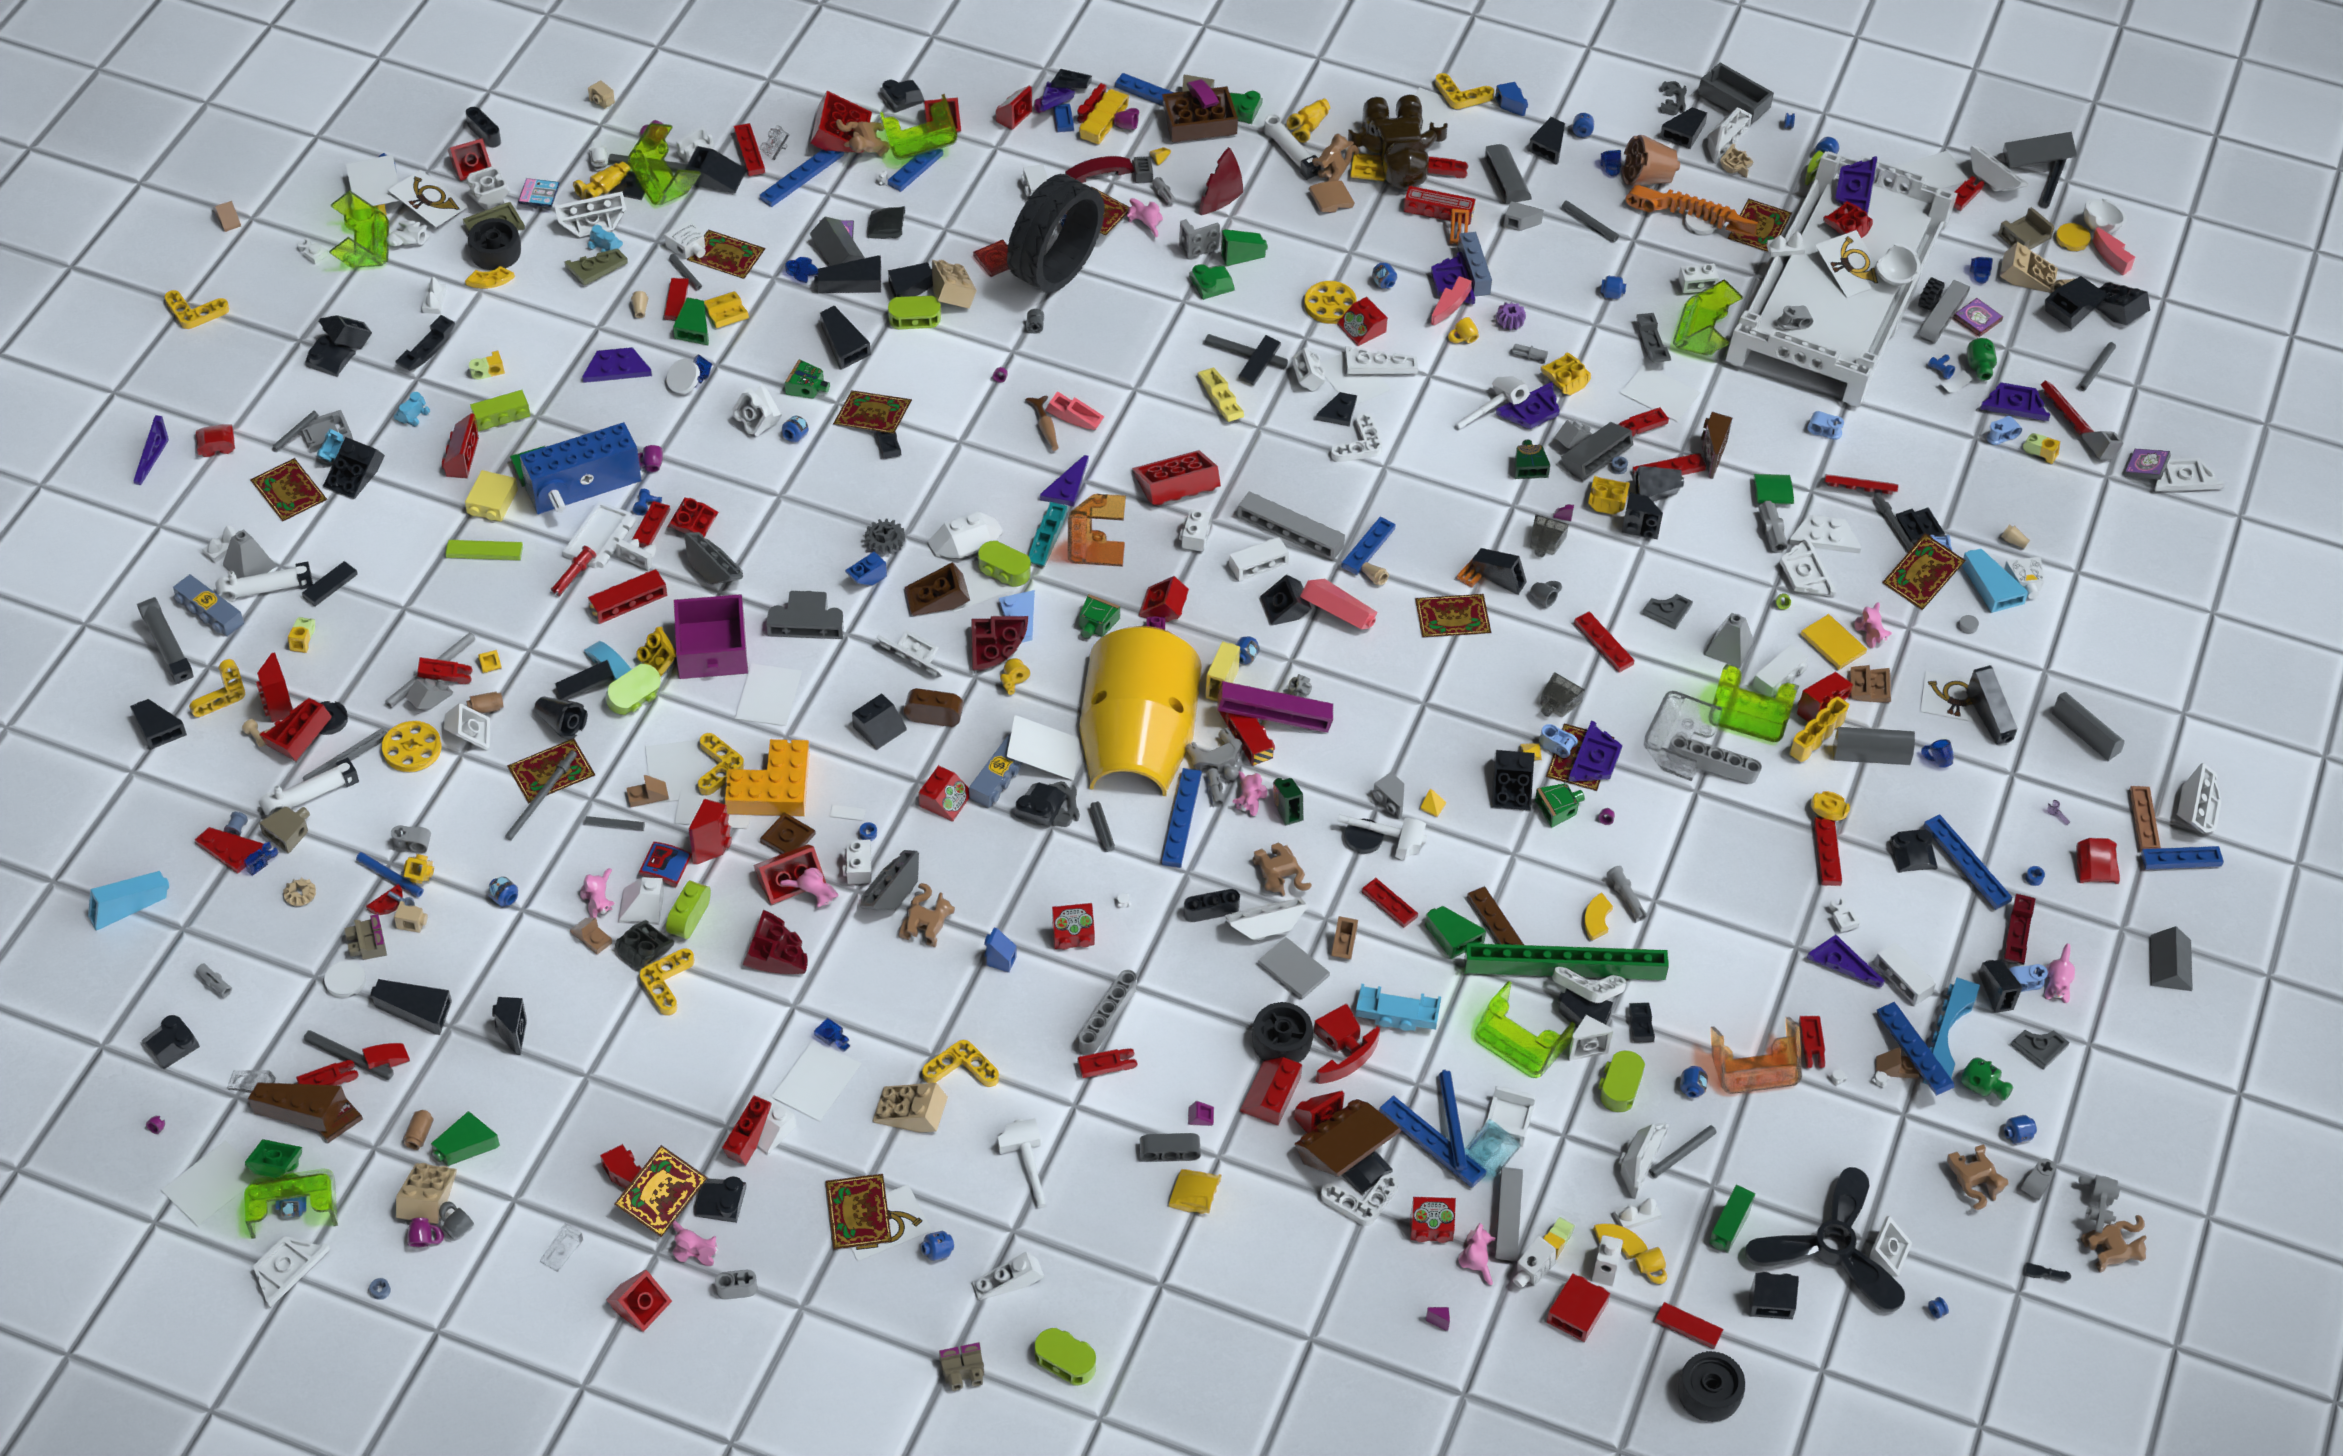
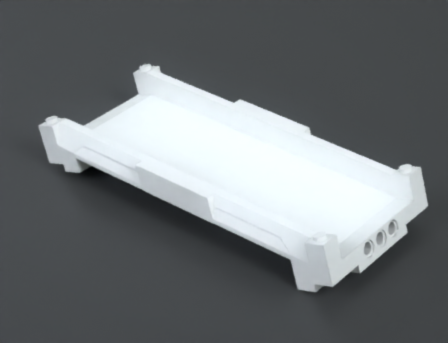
M1825 151L1821 157L1814 183L1785 237L1790 238L1798 231L1803 238L1805 253L1774 258L1749 310H1745L1740 317L1739 324L1733 332L1725 361L1735 366H1743L1751 350L1847 382L1842 401L1851 406L1859 407L1864 400L1868 384L1889 338L1894 336L1912 299L1922 269L1941 229L1944 230L1949 222L1957 193L1925 183L1926 176L1877 161L1876 177H1874L1868 216L1873 219V225L1868 234L1861 239L1875 262L1880 257L1882 258L1894 243L1909 246L1918 254L1920 272L1908 284L1899 286L1886 283L1846 297L1815 244L1841 236L1840 233L1824 222L1823 217L1825 215L1828 216L1842 206L1835 199L1840 168L1846 165H1853L1858 161ZM1861 156L1859 161L1865 162L1871 160V158ZM1886 178H1890L1892 182H1888ZM1902 183H1906L1908 187H1904ZM1804 305L1814 320L1813 324L1806 329H1783L1777 323L1778 318L1783 314L1785 306Z

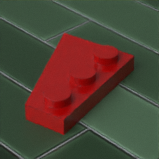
M208 827L195 839V843L237 874L267 849L264 843Z

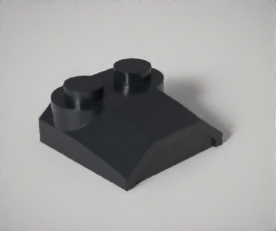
M889 79L884 81L880 88V94L895 113L925 101L921 90L913 80L897 82Z
M324 335L308 351L305 361L306 366L338 377L353 355L356 354V351L341 344L336 345L331 341L329 335Z
M1040 782L1034 783L1025 795L1017 799L1015 816L1050 827L1067 795L1057 787Z
M1926 830L1900 831L1890 837L1889 842L1899 873L1927 869L1936 870L1938 868L1932 846L1933 837L1930 832Z
M176 1015L165 1017L161 1022V1026L142 1040V1043L152 1052L163 1069H166L200 1047L191 1030Z
M1374 1151L1341 1176L1363 1196L1382 1176L1392 1173L1393 1169Z
M735 1176L726 1179L708 1178L700 1188L695 1216L737 1223L747 1187L746 1182Z

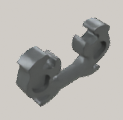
M1664 81L1661 92L1666 91L1665 95L1670 97L1677 94L1678 102L1674 103L1673 100L1666 99L1665 104L1661 103L1660 111L1663 114L1666 113L1672 116L1677 115L1680 110H1682V113L1685 112L1686 86L1684 85L1681 88L1680 84L1676 81Z
M1062 781L1049 784L1066 793L1069 803V810L1065 811L1064 808H1060L1052 825L1068 827L1072 823L1073 817L1076 818V821H1079L1080 813L1076 804L1077 789L1075 785H1072V790H1070L1069 786Z

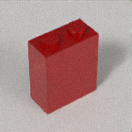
M1572 1273L1551 1307L1547 1323L1585 1343L1605 1310L1611 1293L1601 1286L1588 1282L1586 1278Z

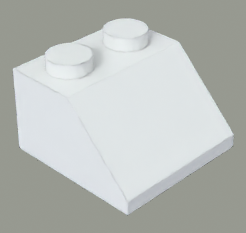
M763 1091L758 1097L771 1102L772 1105L757 1147L768 1155L796 1128V1122L793 1112Z

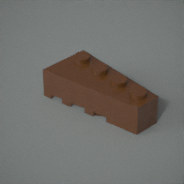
M262 1082L256 1084L248 1097L254 1114L328 1133L347 1100L342 1086Z

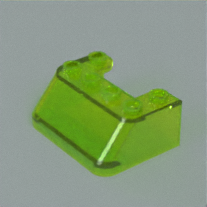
M945 94L941 95V102L935 103L931 107L933 121L901 130L899 121L895 117L885 118L884 113L880 112V121L886 140L896 159H907L956 143L957 131Z
M1726 664L1722 670L1710 710V721L1716 726L1770 742L1780 741L1787 728L1799 685L1788 682L1783 683L1778 689L1776 698L1740 688L1742 679L1740 669Z
M323 1168L283 1174L277 1178L262 1177L251 1181L244 1192L245 1222L251 1239L256 1238L255 1222H260L267 1216V1202L310 1196V1204L314 1211H329L333 1226H338L336 1184L333 1172Z

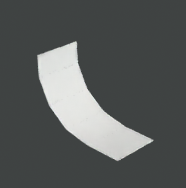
M1963 370L1951 381L1940 384L1951 393L1963 388L1972 378Z

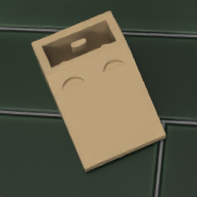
M2017 242L2004 253L2000 277L2012 285L2052 293L2058 268Z
M932 260L933 292L937 301L970 309L977 290L964 266L949 264L944 260Z
M937 1083L884 1086L873 1122L915 1132L937 1131L948 1096Z
M416 1163L396 1196V1218L407 1220L427 1218L429 1223L438 1224L441 1219L439 1215L440 1206L449 1199L457 1169L447 1166Z

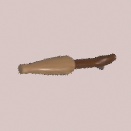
M1042 396L1039 399L1026 398L1025 401L1037 409L1040 417L1039 427L1052 450H1058L1053 421L1049 416H1046L1043 404L1047 401L1048 396Z

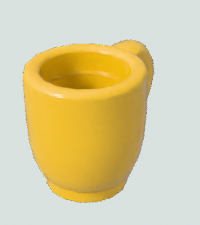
M1466 317L1461 319L1455 325V329L1449 332L1448 339L1453 343L1463 341L1472 343L1479 338V332L1472 319ZM1457 332L1461 339L1456 338L1454 333Z
M1659 1247L1640 1253L1638 1257H1635L1640 1273H1646L1650 1281L1655 1284L1666 1282V1262ZM1660 1270L1662 1271V1274L1660 1276H1652L1650 1274Z

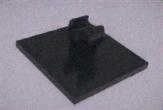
M628 171L626 173L627 176L622 179L621 183L609 191V194L622 192L624 197L642 200L653 179V175Z

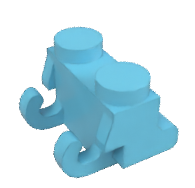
M594 225L592 227L590 239L594 240V243L589 241V248L594 249L598 246L601 248V252L619 249L623 245V242L615 237L614 233L602 229V226Z
M413 392L410 394V398L399 406L394 418L404 424L409 423L417 426L419 420L416 417L420 413L428 415L430 409L428 406L423 408L426 404L424 397L419 392Z
M329 429L325 434L322 447L317 451V456L332 463L342 446L344 436Z

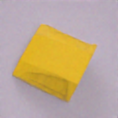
M1568 352L1555 361L1540 367L1542 373L1561 389L1562 393L1568 395L1584 389L1591 379V373L1585 368V365Z
M1594 476L1588 503L1597 512L1617 514L1625 508L1630 482Z
M656 627L655 631L647 636V643L637 649L636 655L642 664L653 666L661 677L674 661L676 650L663 632V628Z
M1181 1169L1171 1195L1169 1207L1186 1212L1209 1214L1214 1194L1217 1192L1219 1182H1221L1222 1174L1214 1175Z

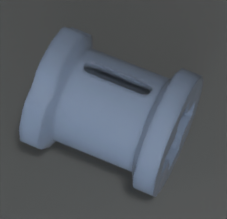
M235 811L231 813V820L224 827V832L241 836V829L248 822V819L243 813Z

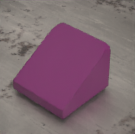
M1195 1101L1189 1106L1188 1124L1213 1125V1106L1199 1101Z
M1428 1307L1426 1321L1448 1331L1450 1324L1449 1307Z

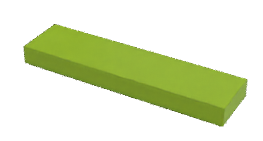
M448 540L446 558L521 560L523 543Z

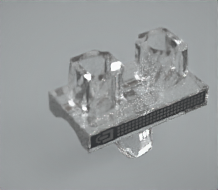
M776 125L775 128L769 130L767 142H762L759 148L771 160H775L781 149H787L788 146L785 142L790 135L781 126Z

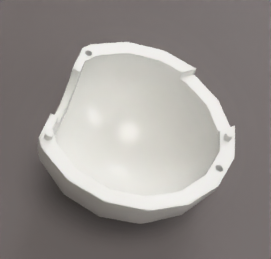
M2108 199L2087 200L2084 207V219L2092 230L2095 231L2099 227L2108 234L2118 231L2126 223L2124 212Z
M1894 243L1886 254L1876 261V269L1883 281L1891 285L1902 286L1912 282L1920 272V261L1918 254L1912 248L1905 244Z

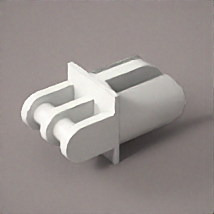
M595 138L593 139V147L589 148L591 163L594 169L599 172L607 168L608 155L606 146H602L601 140Z

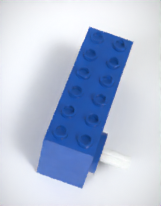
M625 422L520 455L525 489L537 514L553 509L556 512L562 513L566 509V505L642 481L637 446Z

